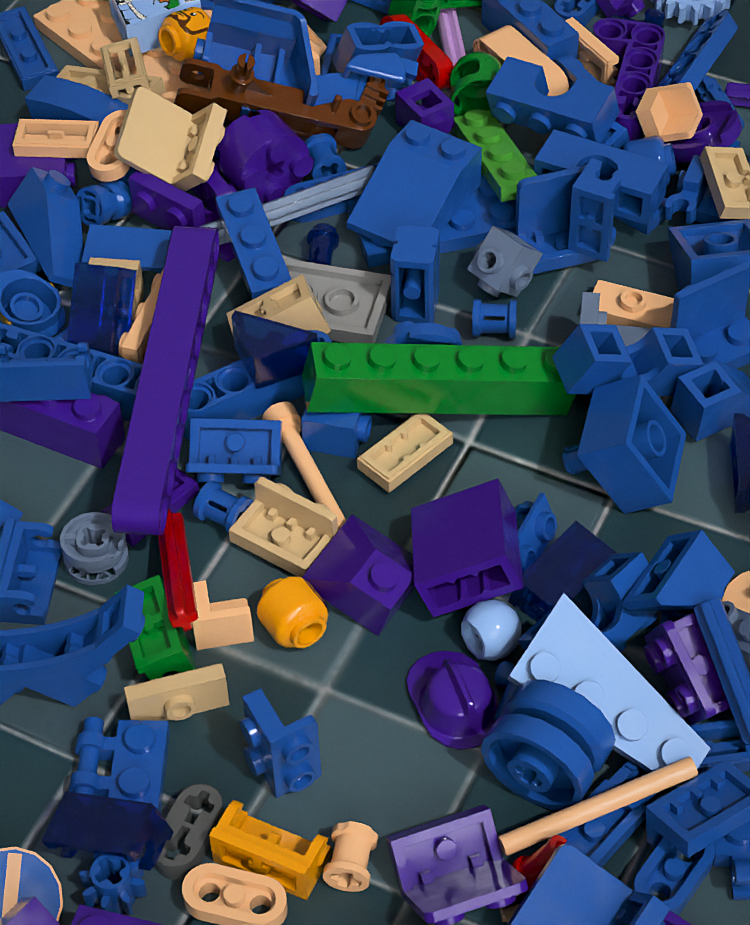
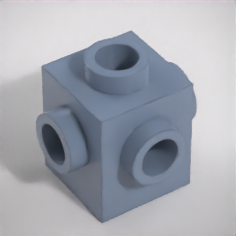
M492 226L486 238L476 247L473 253V260L467 270L480 278L477 285L486 292L496 297H499L501 292L517 297L520 291L525 289L533 277V270L543 253L516 234Z

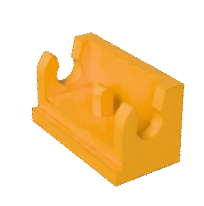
M233 800L226 808L217 826L213 827L209 834L213 862L272 877L283 886L285 892L307 900L324 870V866L332 855V846L326 844L328 838L318 834L313 841L307 840L248 816V812L242 810L244 804Z

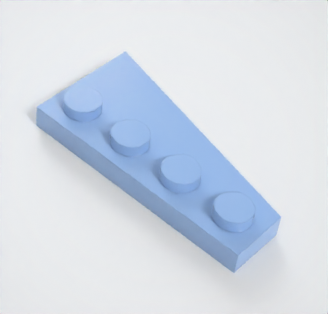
M563 593L507 680L519 686L527 680L544 679L562 684L583 695L601 710L612 725L616 739L613 750L648 773L688 756L693 759L698 769L709 752L710 747L568 596ZM691 779L686 780L670 788L675 790L683 784L689 782Z

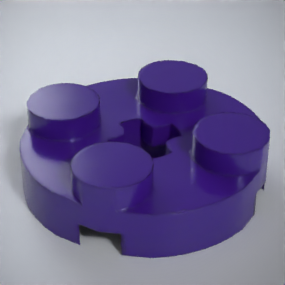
M715 100L699 103L703 116L694 136L690 139L665 142V144H672L676 164L691 162L694 155L701 156L705 146L728 147L734 143L743 128L737 110L735 109L734 111L731 104L726 101Z

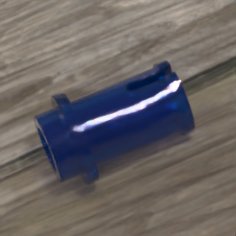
M320 223L315 225L307 234V242L310 246L306 262L332 266L333 253L340 243V237L332 225Z

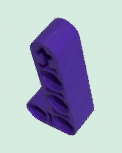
M617 18L600 19L593 25V35L619 56V63L614 65L619 72L615 93L620 112L615 122L628 130L629 141L641 139L644 136V132L638 120L636 110L646 89L657 87L663 62L665 31L660 26L652 23Z

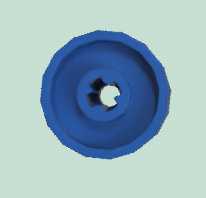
M527 680L517 687L505 706L503 716L494 722L484 737L481 753L490 771L513 793L532 804L550 810H562L583 800L591 787L594 773L600 771L613 750L616 739L612 725L604 714L583 695L562 684L548 680Z

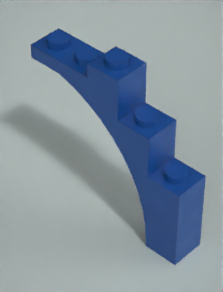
M127 584L100 608L83 615L36 627L0 630V705L15 693H20L24 687L73 707H76L92 693L98 692L107 675V668L104 665L129 642L137 640L142 633L145 625V616L142 614L144 592Z

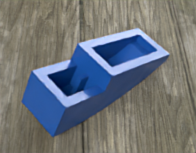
M44 75L25 97L32 119L99 121L100 126L104 118L110 113L128 109V104L116 98L112 99L111 95L67 79Z

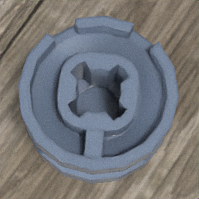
M101 512L84 513L70 520L61 532L60 544L65 570L77 582L87 585L106 584L116 579L126 569L129 561L126 534L113 532L110 514ZM112 568L115 574H110L106 570ZM90 573H97L95 580H90Z

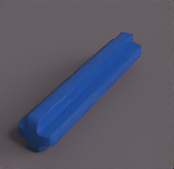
M719 598L708 599L695 606L694 613L741 738L746 745H750V673L722 600Z

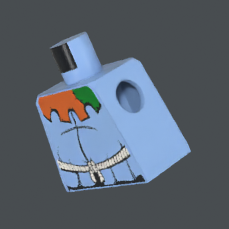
M109 0L111 16L122 40L137 37L141 53L160 47L158 33L165 16L190 7L201 8L200 0ZM132 48L127 49L129 56L132 57Z

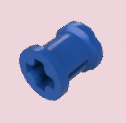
M330 134L312 135L305 141L309 155L314 161L311 170L313 179L347 170L344 159L337 155V143Z
M474 299L472 337H480L481 333L507 334L509 339H516L517 300H510L509 304L482 303L481 299ZM485 317H504L505 320H485Z
M209 481L201 488L195 499L193 516L201 521L209 519L225 527L226 532L229 534V529L254 501L247 496L238 498L222 490L220 483ZM221 506L226 507V508H227V512L224 511V510H222L220 507H221Z

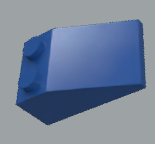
M410 120L389 143L346 222L347 229L390 247H393L397 226L433 227L441 231L481 185L482 147Z

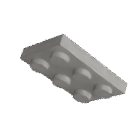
M283 258L291 279L301 274L304 275L323 310L322 314L329 324L331 332L327 333L332 341L375 343L391 296V275Z

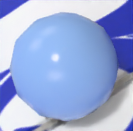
M480 601L466 612L461 623V635L467 648L478 659L488 661L505 659L517 648L519 644L517 640L522 636L521 620L516 611L503 601Z

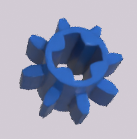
M120 848L115 853L103 855L95 853V861L91 865L90 871L83 870L79 873L82 887L86 888L82 893L85 906L94 907L98 904L101 910L118 914L124 912L129 915L133 914L132 906L135 903L136 897L147 896L145 881L141 879L144 875L141 860L138 859L129 863Z

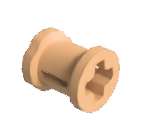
M359 822L337 823L333 827L331 839L335 843L331 862L324 866L323 879L328 885L341 891H363L369 887L371 875L367 870L370 851L377 847L378 834L370 826Z

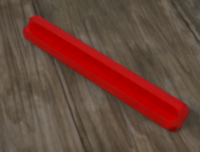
M169 509L164 534L162 536L158 535L169 623L173 628L182 627L184 631H189L193 628L192 622L199 617L184 517L181 512L172 513Z

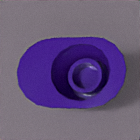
M447 650L432 652L418 659L409 670L407 686L409 695L420 715L423 725L431 737L446 747L459 750L476 748L482 745L484 737L495 722L493 718L499 706L497 697L483 670L475 660L459 652Z

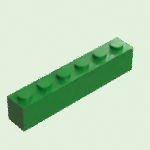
M311 342L302 374L307 412L567 415L576 394H567L552 358L560 347Z

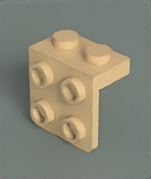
M141 86L132 93L114 149L115 157L145 174H151L185 192L201 183H205L212 175L215 166L212 159L216 147L225 134L223 123L227 110L216 103H212L195 114H191L146 87Z

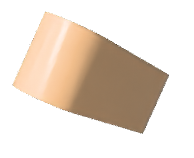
M506 25L475 39L473 42V52L488 53L496 57L502 65L509 56L543 66L549 89L547 96H559L570 89L564 71L511 25Z

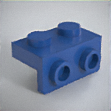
M190 418L189 463H186V472L197 473V482L216 481L218 483H224V474L242 475V483L254 484L260 477L270 480V475L281 476L283 421Z
M261 688L243 696L245 718L239 720L243 736L248 743V746L243 748V753L252 773L255 776L260 774L264 776L276 798L289 792H299L309 787L322 775L318 724L314 717L308 715L284 727Z

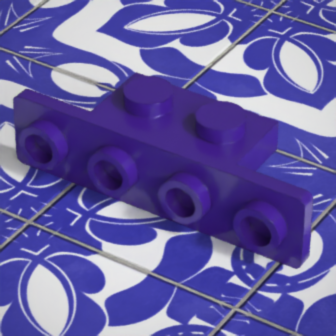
M137 170L129 177L133 203L131 213L164 230H173L174 226L199 227L220 219L219 215L203 207L202 200L151 174H145ZM229 242L219 245L218 258L226 262H230L235 258Z

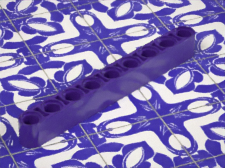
M173 227L113 497L111 517L114 533L159 536L164 534L218 263V228Z

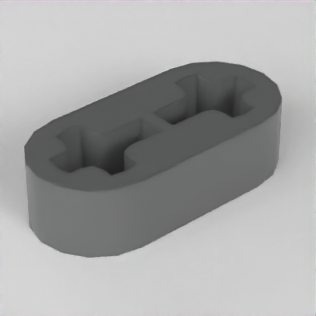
M206 784L191 785L180 793L152 843L155 867L165 878L172 880L184 879L189 871L199 866L211 846L209 834L213 827L217 826L224 814L222 797L217 789ZM203 804L209 805L210 813L202 811L194 824H192L191 808L199 810ZM185 838L186 855L177 854L173 860L168 859L167 850L175 852Z

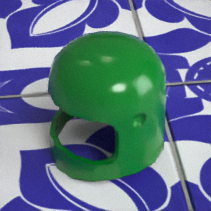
M484 52L468 53L462 56L453 66L450 76L452 87L450 100L454 102L457 95L459 107L454 102V113L457 116L465 115L468 111L476 109L491 111L486 90L502 66L496 57Z

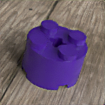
M257 110L260 115L251 118L246 114L237 118L227 127L223 139L216 149L220 153L219 162H216L221 173L238 191L255 187L262 204L283 197L285 191L290 186L300 183L303 177L311 172L314 165L305 142L276 113L270 110Z

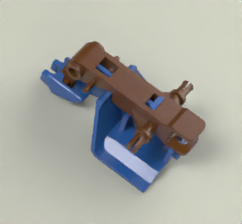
M215 0L205 40L197 38L193 58L183 60L179 75L181 81L207 88L208 93L189 88H180L177 90L174 104L191 114H195L210 104L216 103L227 110L223 123L224 127H228L233 121L245 114L251 118L260 115L257 110H270L276 113L300 137L309 138L312 135L327 133L334 137L337 145L358 149L367 143L385 101L394 102L396 91L412 85V80H415L419 63L399 57L395 52L358 54L346 64L343 72L316 75L307 21L300 12L257 0Z

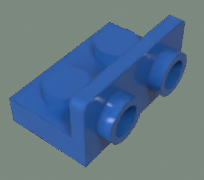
M725 760L713 768L699 773L698 776L672 792L659 796L653 803L646 806L647 842L653 848H656L664 837L689 858L749 822L750 778L728 760Z

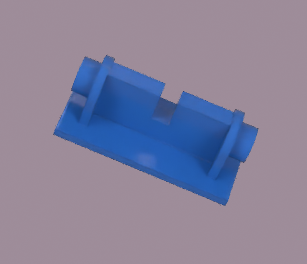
M541 492L534 503L524 501L523 504H518L514 508L517 518L523 587L529 576L534 573L538 560L549 541L554 538L558 527L556 517L550 508L545 493ZM522 589L516 590L515 592L520 593Z

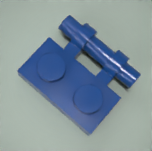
M98 717L86 718L84 720L83 732L77 735L75 753L79 756L77 771L71 775L69 792L73 796L71 810L76 814L86 815L92 811L93 800H107L106 808L109 818L160 819L170 739L169 721L118 720L116 737H105L102 735L104 721ZM99 760L113 761L111 776H99L97 774Z

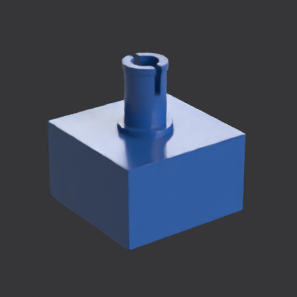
M640 374L594 387L580 444L566 446L563 449L565 453H562L563 464L571 475L589 470L624 514L672 503L687 433L643 375Z

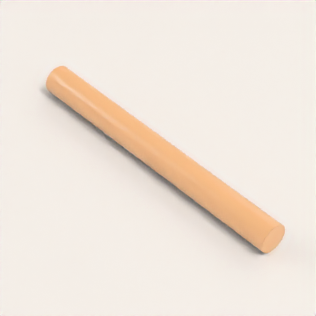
M688 756L498 836L500 847L505 856L523 850L554 835L561 834L698 776L696 765L693 759Z

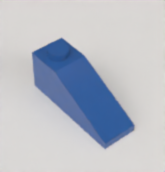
M31 167L7 205L48 280L77 289L79 275L86 273V269H83L81 263L84 247L79 201L70 187L69 179L56 170H49L48 172Z

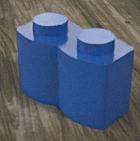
M391 21L381 26L369 22L353 23L346 27L332 61L338 73L343 72L346 64L358 54L395 52L399 57L416 62L424 42L416 26L412 23Z

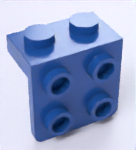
M586 165L524 178L517 184L515 234L543 253L533 270V274L598 260L568 249L572 186Z
M562 844L555 849L507 925H665L663 920L670 907L654 895L633 891L574 846Z

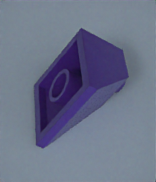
M351 514L302 578L312 585L322 599L379 636L415 588L413 554Z

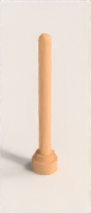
M279 402L270 406L264 412L262 420L283 421L282 443L285 444L315 502L326 505L337 515L339 531L347 520L300 436L301 418L297 410L290 402Z

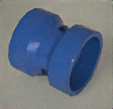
M120 179L111 182L103 181L98 185L84 187L76 194L80 206L81 220L88 226L90 224L103 225L110 220L121 219L129 215L132 210L131 192L128 186Z

